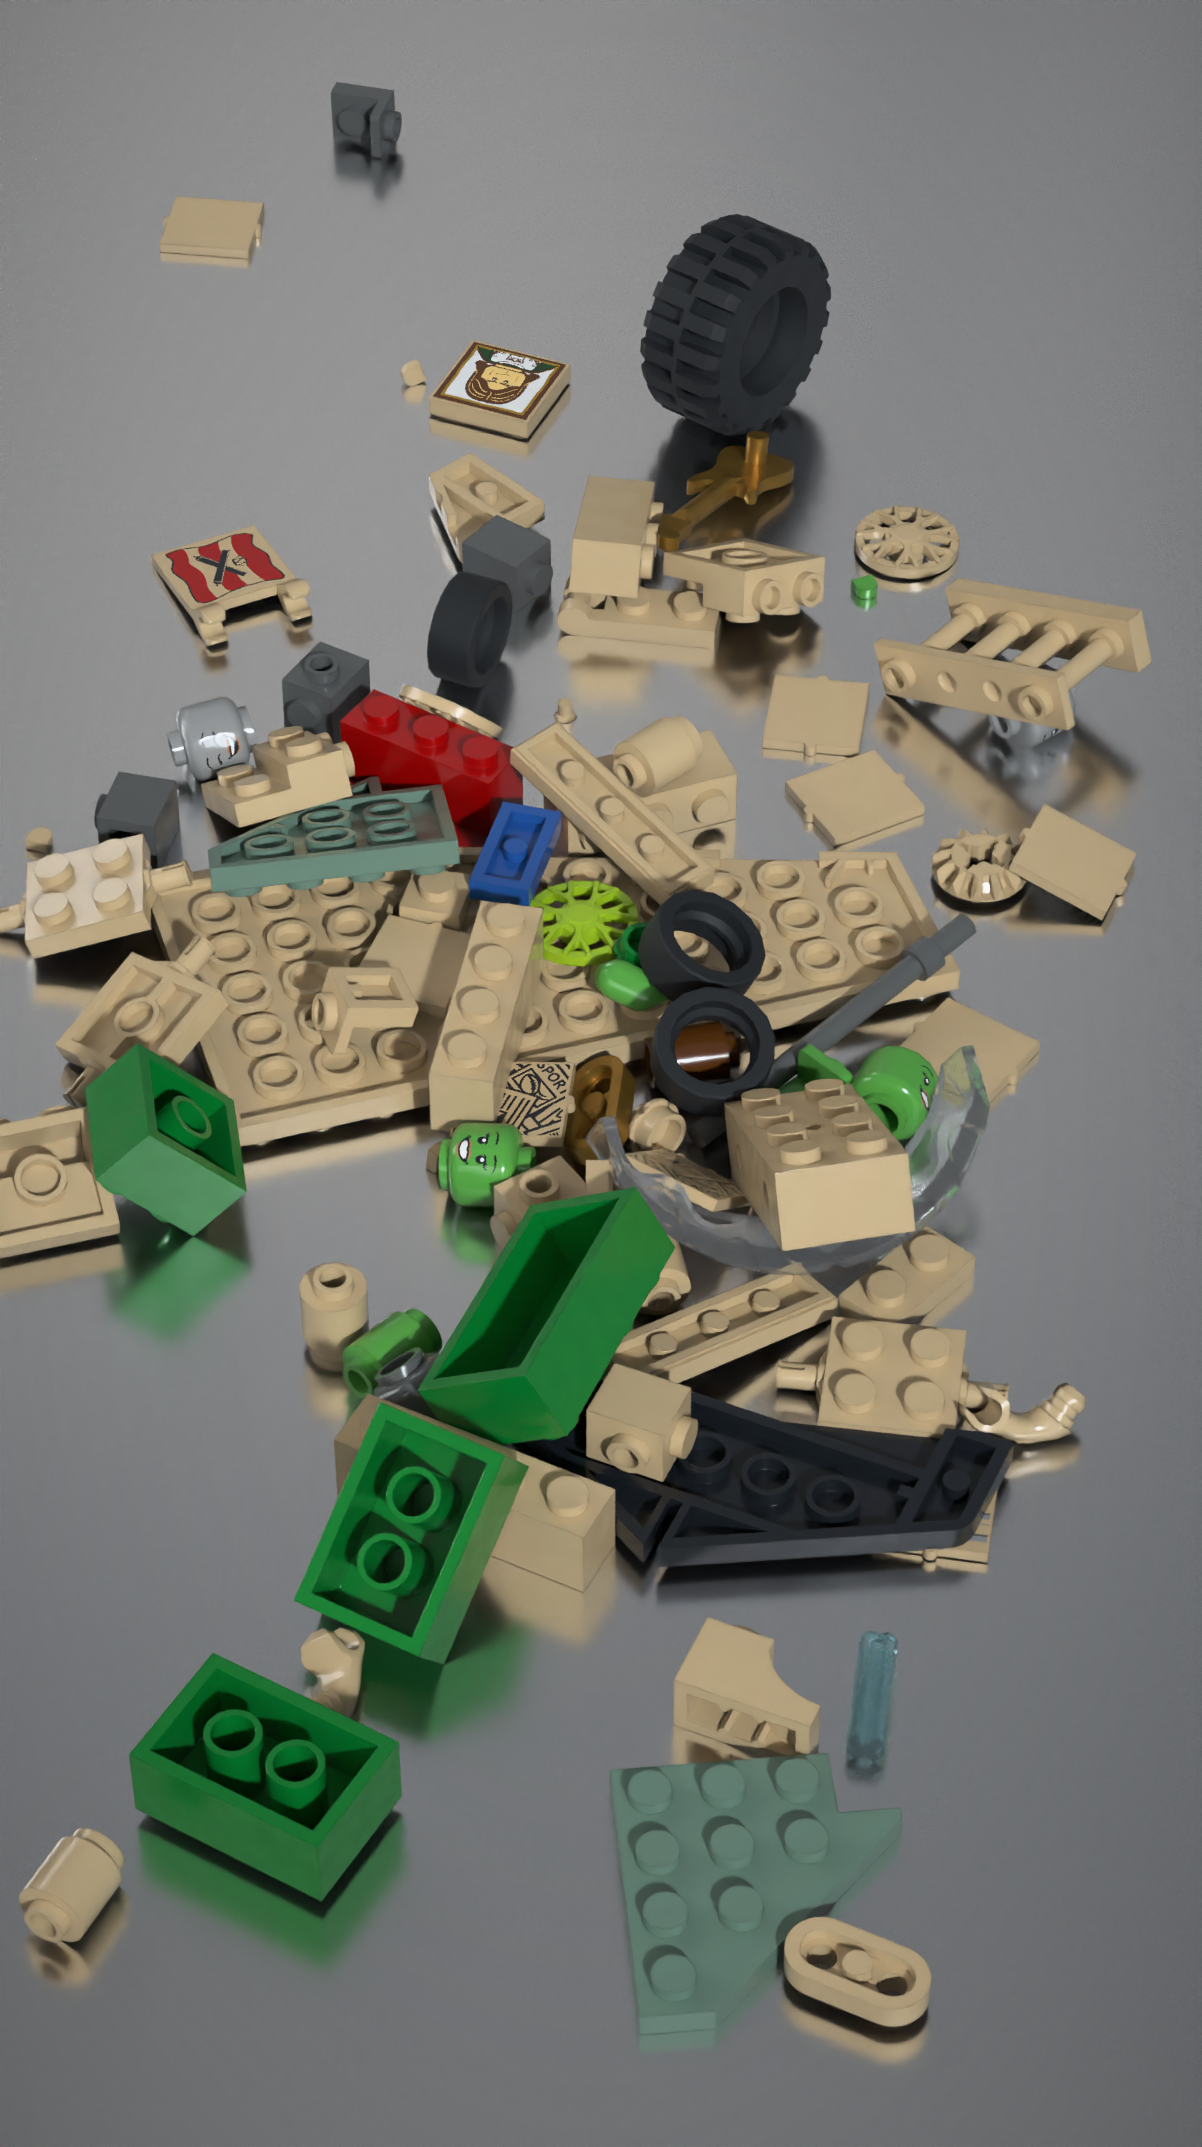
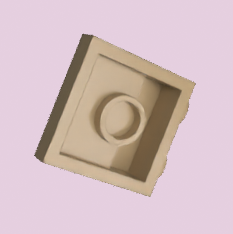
M746 538L664 552L663 575L686 580L687 588L703 591V607L726 612V620L731 622H758L760 620V613L767 615L800 613V606L814 607L819 602H823L825 556Z
M291 726L272 731L268 734L269 741L251 746L256 769H252V766L248 764L231 766L217 772L218 780L201 784L205 806L241 828L353 796L349 777L355 775V764L351 750L345 741L333 744L327 732L314 735L309 731H303L301 726Z
M68 1105L54 1106L40 1112L37 1117L14 1122L0 1118V1258L120 1233V1222L113 1194L95 1180L87 1107L74 1109V1107Z

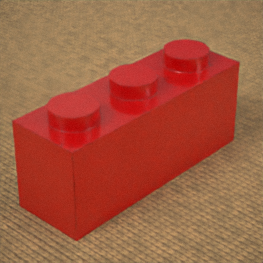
M375 689L340 720L341 742L345 741L349 746L355 764V775L349 777L354 781L360 782L369 777L379 776L382 791L442 784L453 823L486 837L489 835L503 801L523 805V775L510 764L511 749L514 748Z

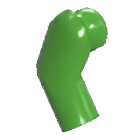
M620 959L607 961L596 970L594 978L597 989L607 998L628 1009L644 1011L670 1001L651 984L642 968Z

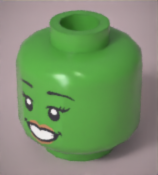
M886 1046L875 1049L863 1060L851 1083L898 1141L911 1138L923 1128L936 1102L940 1089L938 1075L931 1063L919 1053L899 1046Z
M462 1123L455 1129L452 1138H444L441 1142L439 1152L440 1187L442 1190L450 1191L453 1200L459 1206L494 1208V1186L537 1166L536 1150L534 1147H524L521 1132L512 1124Z

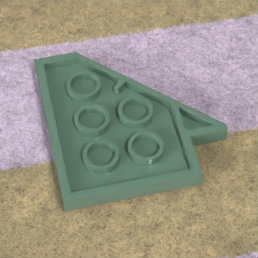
M379 776L369 777L351 785L353 796L286 814L207 850L212 892L225 891V894L231 897H246L261 892L262 887L287 884V887L290 889L306 890L322 885L325 879L348 877L352 882L365 883L382 879L385 876V872L410 870V873L415 875H433L443 872L446 869V865L460 864L458 839L442 784L382 791Z
M829 1753L609 1770V1788L639 2035L716 2029L784 1958V1944L790 1930L796 1924L808 1918L823 1917L901 1835L903 1817L901 1807L838 1812Z

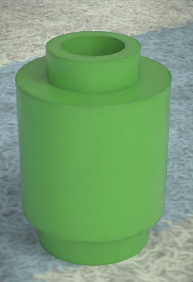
M408 1308L404 1312L395 1311L390 1313L343 1351V1376L347 1385L357 1396L363 1399L367 1394L372 1395L378 1385L374 1379L375 1375L397 1356L417 1347L421 1348L424 1354L431 1352L439 1353L442 1349V1338L439 1330L433 1321L420 1310Z

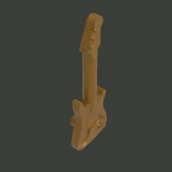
M748 432L746 447L729 446L722 449L713 468L688 479L686 494H700L672 515H661L657 541L658 548L667 552L678 550L679 544L691 535L692 527L734 496L745 499L746 504L751 505L756 503L758 495L762 492L790 483L794 477L795 466L793 462L767 453L769 435L766 432Z

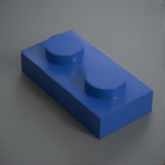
M503 801L469 878L470 898L530 907L531 900L534 898L562 831V812Z

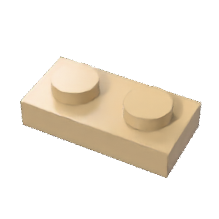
M924 1224L839 1295L838 1313L845 1318L915 1325L974 1275L976 1256Z

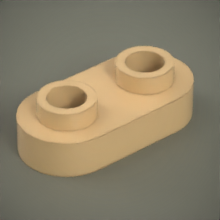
M813 1917L796 1924L786 1937L784 1944V1973L789 1983L799 1992L876 2024L888 2027L910 2024L921 2017L927 2009L930 1999L931 1972L926 1961L912 1949L830 1917ZM824 1962L831 1965L832 1968L823 1970L812 1964ZM887 1990H893L899 1992L902 1995L888 1996L882 1994V1992Z

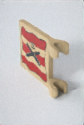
M255 525L151 555L153 567L193 618L206 646L228 640V633L225 632L221 623L226 620L225 610L274 595H278L283 609L291 621L312 616V608L309 607L305 598L310 595L308 582L305 579H297Z

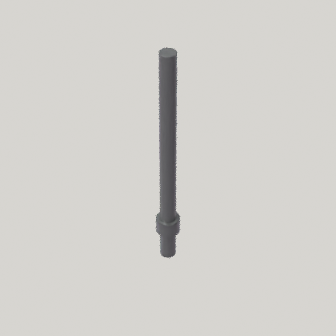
M959 914L930 938L921 936L901 952V961L774 1059L769 1077L763 1088L778 1089L797 1075L798 1051L803 1047L811 1044L825 1053L917 979L926 981L944 967L945 957L976 933V927L972 920L965 914ZM725 1115L721 1117L702 1116L687 1128V1133L694 1144L704 1148L726 1131Z

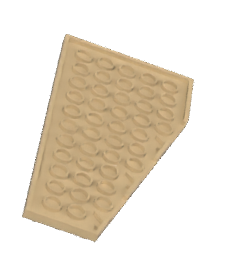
M459 847L460 864L446 865L445 870L471 875L483 847ZM695 850L715 869L714 883L702 891L715 893L735 903L752 919L762 936L766 955L761 973L744 996L752 999L767 1015L772 1030L828 1018L901 961V952L921 936L930 938L938 931L896 852L819 851V860L720 859V850ZM550 857L534 895L535 897L549 886L566 883L569 880H595L617 887L628 895L637 907L639 923H649L660 907L611 858ZM209 868L191 872L193 877L192 886L158 893L157 899L151 908V922L165 961H175L197 934L209 940L217 950L215 955H212L195 978L218 988L229 1005L196 1046L211 1087L234 1100L240 1147L430 1105L429 1071L446 1017L418 1011L412 1028L384 1027L381 1029L354 1027L345 1054H331L321 1031L315 1029L312 1021L313 999L317 993H321L329 967H359L387 916L390 914L399 917V904L412 875L410 870L385 872V876L382 879L373 882L358 883L350 881L348 877L325 879L322 885L312 889L294 890L288 888L287 884L262 887V891L255 895L231 897L226 895L225 891L212 892ZM576 896L573 898L575 900H589L591 897ZM473 899L460 932L472 933L481 900ZM556 901L548 906L560 908L563 904ZM611 902L601 905L603 909L617 906ZM544 921L543 927L556 924V921ZM606 922V926L625 930L628 924ZM674 931V937L682 950L696 963L710 970L730 972L729 966L721 952L709 941L693 933ZM559 937L552 944V946L560 949H565L568 945L562 942ZM601 939L597 943L589 945V949L593 950L606 945ZM950 953L945 957L944 967L926 981L917 979L885 1005L959 989L960 969L952 954ZM544 959V965L516 1062H574L577 1072L589 1061L605 1055L617 1056L623 1063L644 1058V1038L653 1037L655 1028L665 1008L672 1001L644 1011H633L607 998L597 989L594 977L596 970L601 964L576 967L560 965ZM702 1020V1021L695 1022V1023H692V1024H699V1023L712 1022V1021ZM721 1022L724 1032L733 1031L736 1038L742 1037L735 1028Z

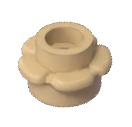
M656 1098L637 1106L632 1111L629 1124L628 1138L631 1140L629 1143L630 1150L634 1153L666 1148L675 1152L686 1133V1122L679 1115L677 1107L673 1103H668L664 1098Z

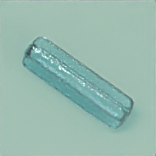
M870 1630L865 1632L859 1639L846 1737V1750L855 1759L865 1757L874 1761L885 1754L898 1647L897 1639L889 1632L879 1634Z

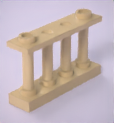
M957 578L945 588L951 620L920 645L883 638L874 643L885 694L1067 731L1075 726L1068 692L1099 666L1139 673L1152 662L1142 610ZM962 640L977 642L964 654L949 651ZM1008 648L1023 651L1011 662L994 660ZM1053 657L1069 660L1057 671L1040 669Z

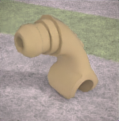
M983 1381L976 1386L988 1396L986 1408L981 1412L971 1413L961 1404L959 1412L974 1430L1015 1440L1017 1444H1030L1056 1440L1071 1434L1070 1429L1075 1423L1073 1420L1078 1413L1084 1410L1086 1397L1066 1382L1058 1385L1048 1401L1044 1399L1040 1406L1035 1404L1030 1410L1023 1413L1013 1412L1010 1410L1007 1398L987 1381Z
M321 1628L312 1633L301 1647V1662L308 1672L316 1676L320 1686V1693L314 1698L309 1699L350 1719L360 1694L365 1641L356 1630L339 1628L335 1631Z

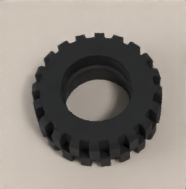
M734 214L720 217L701 226V233L691 234L683 243L684 249L681 253L673 255L666 266L667 274L662 282L658 281L652 296L655 297L651 310H647L643 324L647 328L646 335L641 339L640 353L645 359L641 364L642 374L655 401L660 403L665 409L726 436L744 435L750 431L762 429V424L771 423L780 415L779 410L783 406H789L797 395L796 389L799 384L806 381L812 370L809 366L814 355L819 354L823 340L820 339L823 328L827 327L830 313L826 306L827 302L831 300V287L826 280L829 277L827 267L817 249L811 243L747 215Z

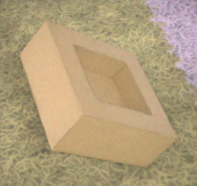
M447 870L433 875L412 874L399 904V917L427 924L440 922L443 928L461 931L473 901L470 898L469 878L471 875Z

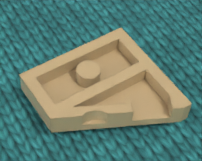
M471 452L429 475V493L460 562H462V542L496 515L526 529L545 519L544 501Z

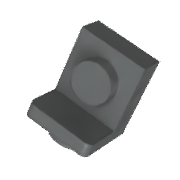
M336 82L331 91L333 135L371 141L372 157L382 159L390 143L397 142L401 132L402 116L400 112L395 111L394 90Z

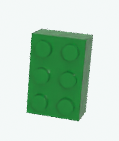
M379 1402L293 1601L415 1656L444 1664L529 1466Z
M215 1653L208 1657L129 1754L135 1809L321 1902L402 1797L398 1741Z

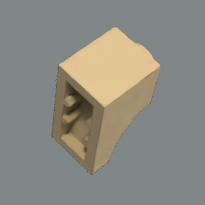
M707 1617L674 1678V1726L766 1758L817 1754L819 1749L821 1705L800 1696L779 1677L774 1669V1639L762 1636L748 1627L733 1626Z

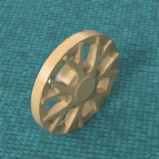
M893 505V507L877 509L859 522L855 530L854 548L860 560L879 573L897 578L917 579L934 576L948 569L957 559L960 540L954 525L940 516L939 513H934L918 506L916 508ZM901 520L914 521V522H913V523H911V522H902ZM885 523L890 527H881L879 524ZM931 526L935 530H926L925 528ZM871 539L884 540L882 542L865 544L864 540ZM929 542L950 545V548L946 549L943 547L930 544ZM887 554L890 558L896 560V562H890L888 560L883 559V557ZM925 556L931 561L923 564L918 563V560Z
M403 684L398 695L399 699L497 741H500L504 729L467 708L418 688Z

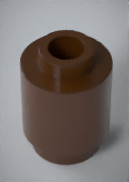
M718 1021L692 1024L681 1030L675 1042V1056L681 1068L688 1075L704 1083H728L730 1081V1070L739 1069L740 1067L739 1047L735 1033L733 1031L724 1032L721 1022ZM653 1037L644 1038L643 1041L645 1069L651 1088H658L650 1068Z

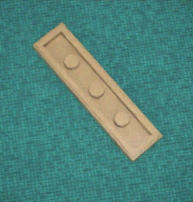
M558 722L511 749L510 764L659 905L674 893L693 889L702 891L714 883L715 869Z
M794 1263L629 1331L609 1362L606 1374L602 1380L604 1381L613 1364L617 1363L675 1383H680L831 1319L832 1316L836 1315L838 1298Z

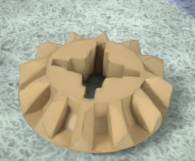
M986 827L981 834L972 835L968 831L961 829L956 839L942 838L938 852L933 853L932 874L937 884L947 893L963 900L972 902L1003 900L1016 894L1027 881L1008 870L1020 845L1012 844L1009 834H1002L997 837L989 835ZM984 859L990 860V861H991V864L988 863V862H985V861H983V860H984ZM970 860L973 861V862H977L978 864H977V865H974V864H973V865L970 867Z

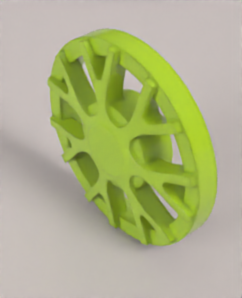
M569 880L566 883L549 886L532 898L530 907L543 908V922L556 921V924L543 927L544 959L560 965L592 966L615 959L617 955L614 953V945L622 936L624 930L606 926V922L628 924L627 927L639 923L637 907L628 895L617 887L595 880ZM590 896L591 898L589 900H575L573 897ZM556 901L563 904L560 908L548 906ZM607 902L617 905L608 909L601 907V905ZM559 937L562 942L568 945L565 949H560L552 946V944ZM601 939L606 945L593 950L589 949V945L595 944Z

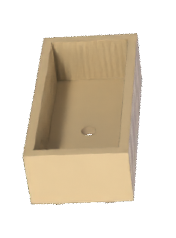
M819 1079L805 1084V1091L780 1094V1091L777 1089L759 1088L742 1093L741 1100L724 1103L731 1176L782 1251L915 1231L908 1152L851 1084L844 1085V1082L840 1079Z

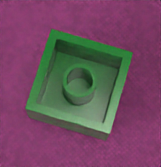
M139 1043L133 1046L85 1088L95 1180L108 1192L124 1196L147 1209L159 1221L169 1222L192 1236L197 1234L247 1192L234 1100Z

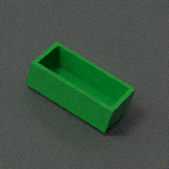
M632 1187L529 1206L418 1388V1392L440 1422L502 1446L542 1439L555 1440L568 1436L569 1432L577 1425L579 1415L596 1385L605 1376L607 1366L624 1336L632 1329L636 1315L650 1291L658 1283L660 1273L675 1249L674 1244L637 1188Z

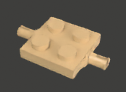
M143 833L122 839H109L99 845L64 854L55 853L47 855L40 860L27 863L26 892L20 903L0 908V933L25 927V943L32 958L36 959L151 930V908L157 899L158 893L192 886L193 877L187 860H184L180 863L152 869L150 849Z
M198 934L195 935L180 956L171 962L152 961L131 952L56 1042V1048L66 1061L85 1069L68 1091L63 1094L64 1099L75 1109L87 1107L85 1088L137 1043L178 1067L229 1005L218 988L195 978L202 967L217 951L209 940L203 936L200 937Z
M832 1316L828 1348L821 1356L819 1365L778 1360L776 1388L816 1391V1400L819 1406L817 1425L940 1439L946 1428L956 1429V1426L963 1417L959 1412L961 1404L967 1408L985 1409L988 1404V1396L976 1386L981 1382L968 1380L969 1373L964 1363L967 1330ZM989 1383L1008 1400L1009 1383Z

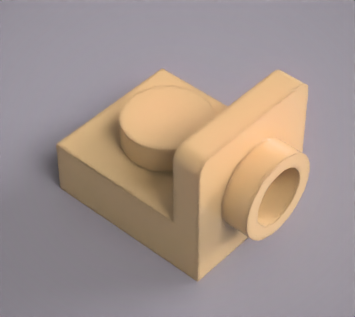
M329 967L322 991L317 993L313 999L312 1021L315 1029L321 1031L330 1053L345 1054L354 1027L381 1029L384 1027L412 1028L419 1007L400 968Z

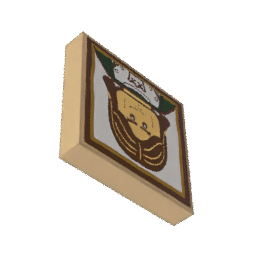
M472 340L429 396V414L528 439L571 380L570 364Z

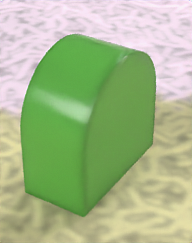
M872 574L852 579L851 590L860 599H872L877 595V581Z

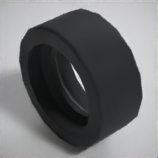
M458 572L448 582L439 598L428 634V668L434 677L472 688L482 687L491 677L500 662L511 627L512 593L505 582L470 572Z
M694 889L674 893L663 902L644 928L638 944L640 964L649 981L672 1002L686 992L704 987L726 988L744 995L761 973L766 956L762 936L752 919L735 903L715 893ZM674 931L693 933L709 941L721 952L729 966L730 972L710 970L696 963L682 950L674 937Z
M700 988L682 994L665 1008L653 1035L650 1068L657 1087L675 1106L694 1115L721 1117L725 1115V1102L741 1100L742 1093L764 1087L774 1062L775 1035L767 1015L752 999L731 989ZM702 1020L718 1021L735 1028L747 1040L750 1048V1061L744 1074L735 1081L724 1084L704 1083L688 1075L678 1064L675 1056V1042L681 1030L689 1024Z

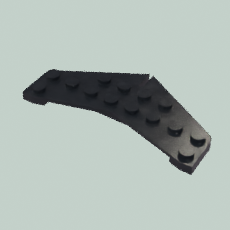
M603 1380L596 1385L579 1415L577 1425L569 1432L568 1436L555 1440L542 1439L526 1442L546 1463L615 1489V1534L643 1563L670 1516L673 1517L674 1520L657 1548L656 1567L922 1551L925 1549L957 1547L969 1541L975 1534L1012 1462L1014 1442L978 1431L946 1428L941 1438L937 1439L783 1422L691 1391V1418L698 1420L696 1439L687 1458L681 1459L677 1457L666 1478L661 1482L637 1473H627L613 1465L586 1457V1410L602 1385Z

